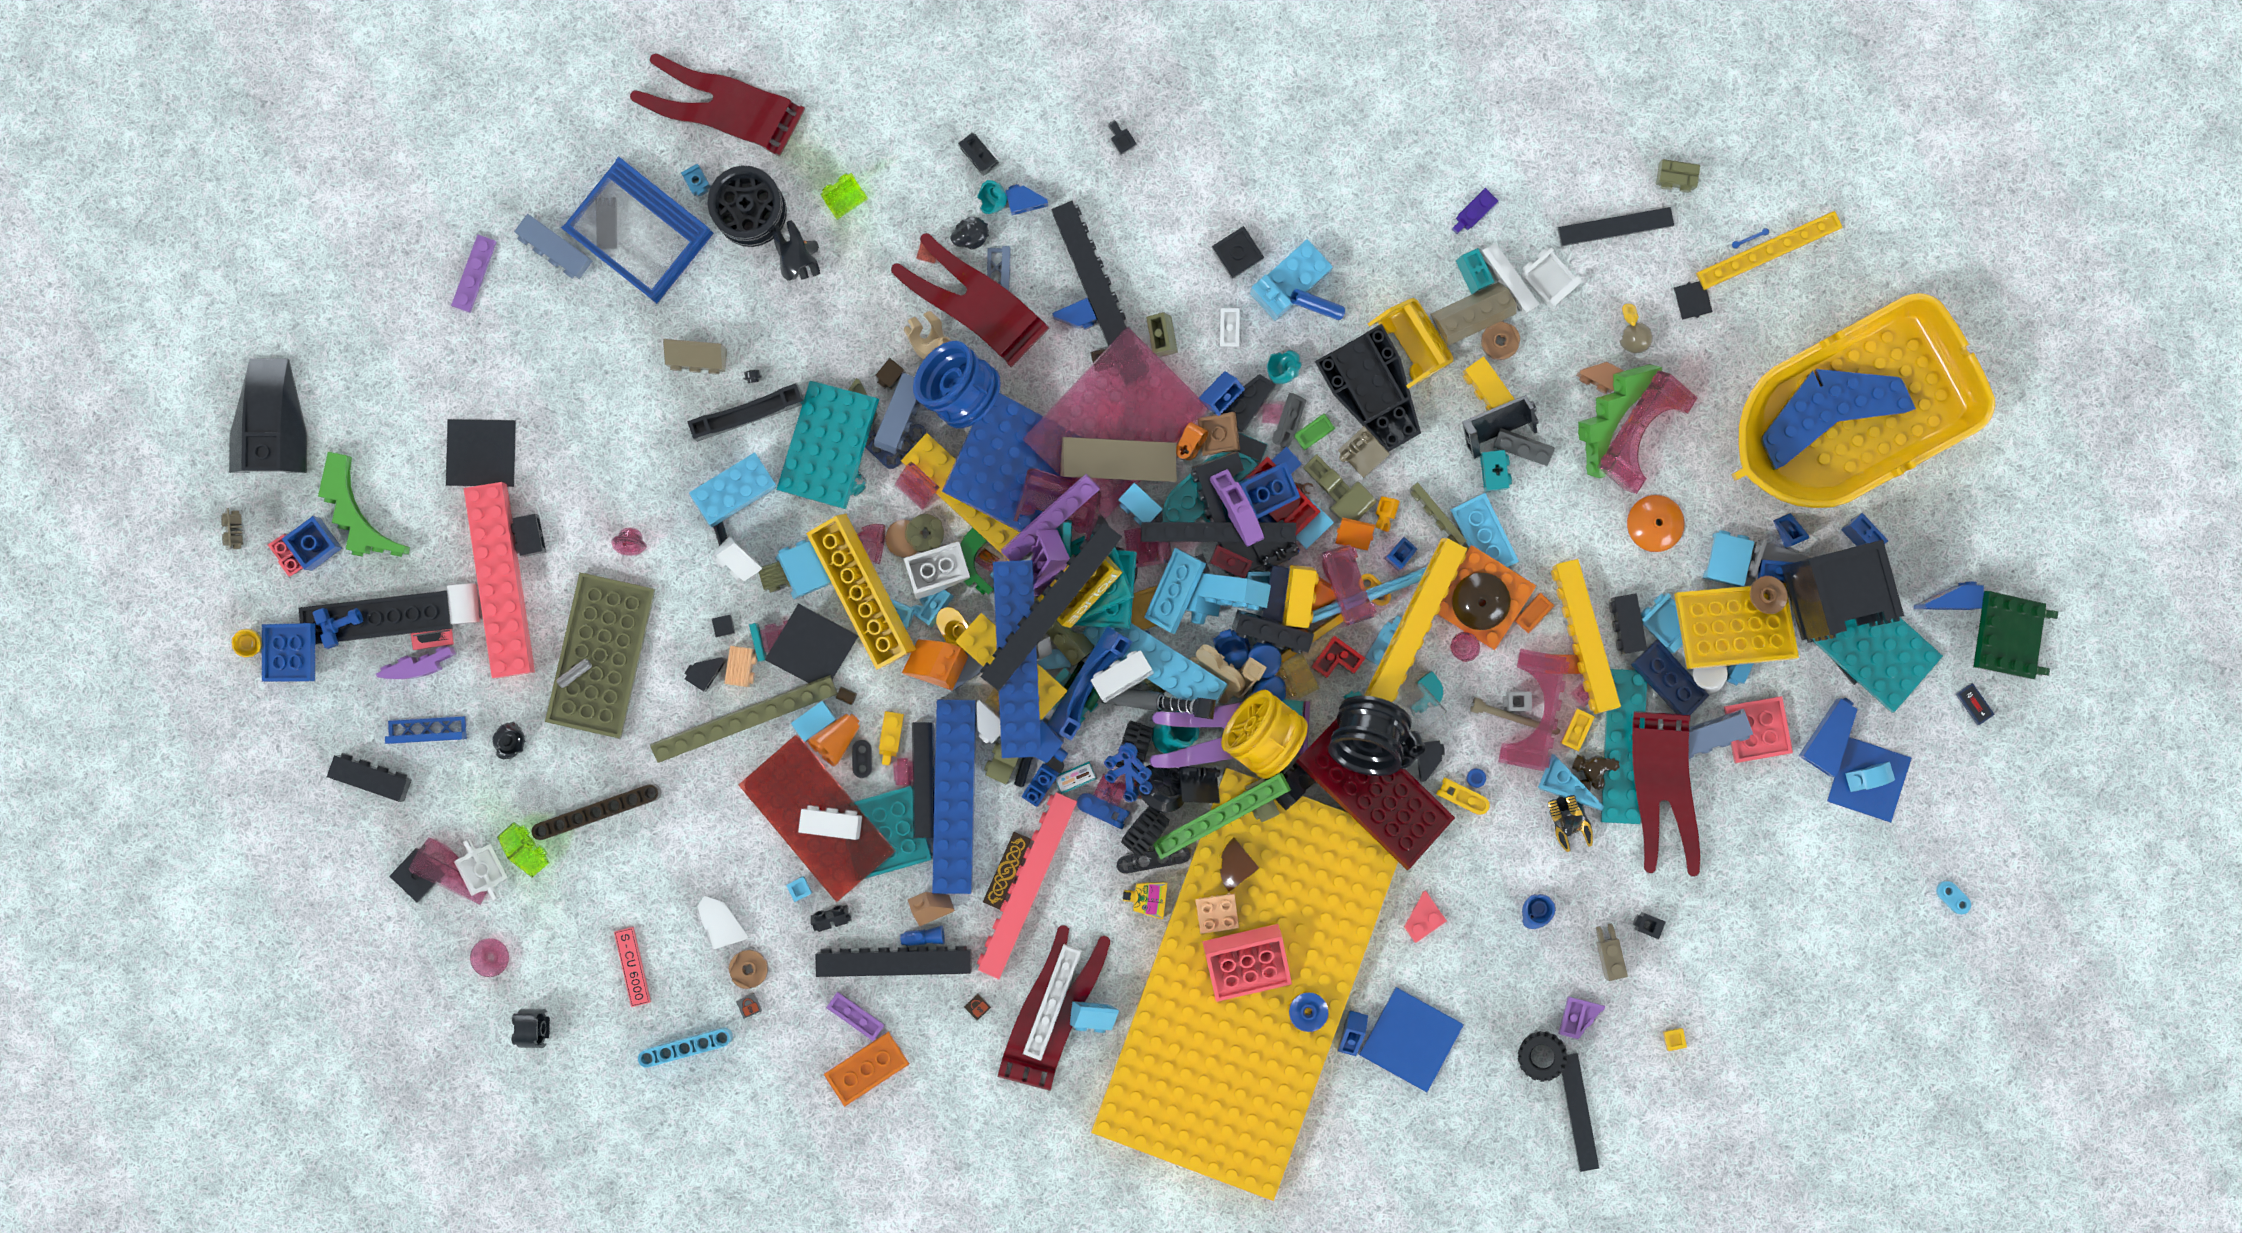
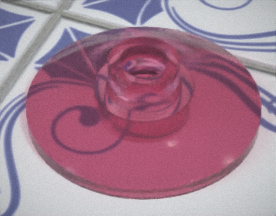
M493 938L483 939L472 948L470 954L471 966L481 976H497L506 969L509 962V952L501 941ZM490 953L494 955L493 961L488 959Z

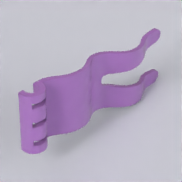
M1304 701L1302 717L1306 719L1308 729L1305 740L1296 754L1299 756L1308 748L1310 701ZM1243 702L1215 707L1213 719L1194 717L1193 714L1188 712H1156L1152 719L1156 724L1168 726L1223 727L1225 729L1232 715ZM1222 737L1174 752L1153 755L1150 758V764L1153 767L1175 768L1233 759V757L1223 750L1221 746Z

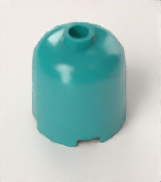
M1156 724L1153 727L1152 742L1164 754L1189 747L1198 739L1199 727H1177Z

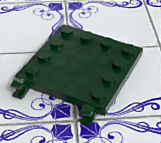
M1984 591L1973 668L2035 680L2036 675L2049 676L2050 668L2038 666L2044 618L2058 619L2059 612L2046 610V603L1992 591Z

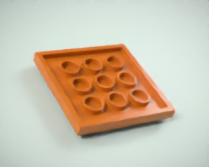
M1470 545L1465 553V560L1458 566L1456 578L1451 581L1448 587L1449 592L1440 603L1441 608L1437 615L1495 650L1533 593L1536 585L1478 548ZM1484 572L1495 575L1503 581L1509 591L1511 600L1509 612L1505 619L1494 628L1487 630L1471 629L1461 623L1454 613L1452 606L1454 590L1463 578L1473 573ZM1484 599L1478 602L1480 606H1484L1486 603Z

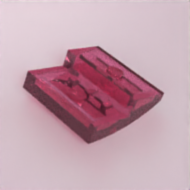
M912 461L905 467L895 483V486L922 510L927 507L934 494L940 488Z

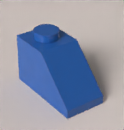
M1016 184L1005 190L1012 216L1048 207L1046 198L1025 186Z
M1088 298L1052 313L1055 320L1078 329H1089L1094 326V322H1097Z
M1349 1011L1341 1035L1338 1052L1353 1056L1357 1055L1366 1034L1368 1015Z

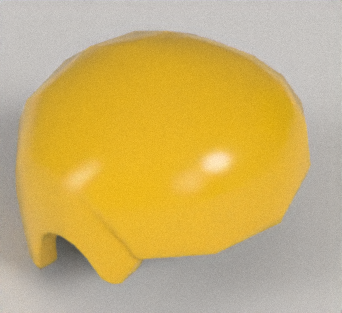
M241 629L232 637V649L241 657H253L262 647V638L258 632L252 629Z

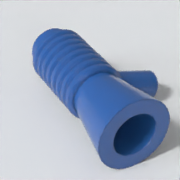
M943 925L928 930L905 931L903 934H900L901 945L908 947L921 944L926 945L927 943L945 944Z

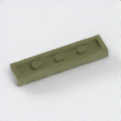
M1418 482L1410 488L1412 491L1410 493L1417 502L1421 501L1424 505L1423 510L1428 516L1432 515L1437 520L1435 522L1436 526L1441 531L1445 530L1449 535L1448 539L1462 546L1467 540Z

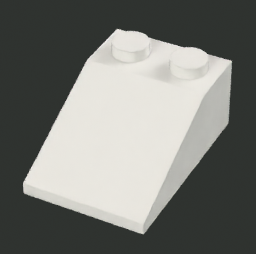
M959 542L904 558L916 599L934 595L970 578Z

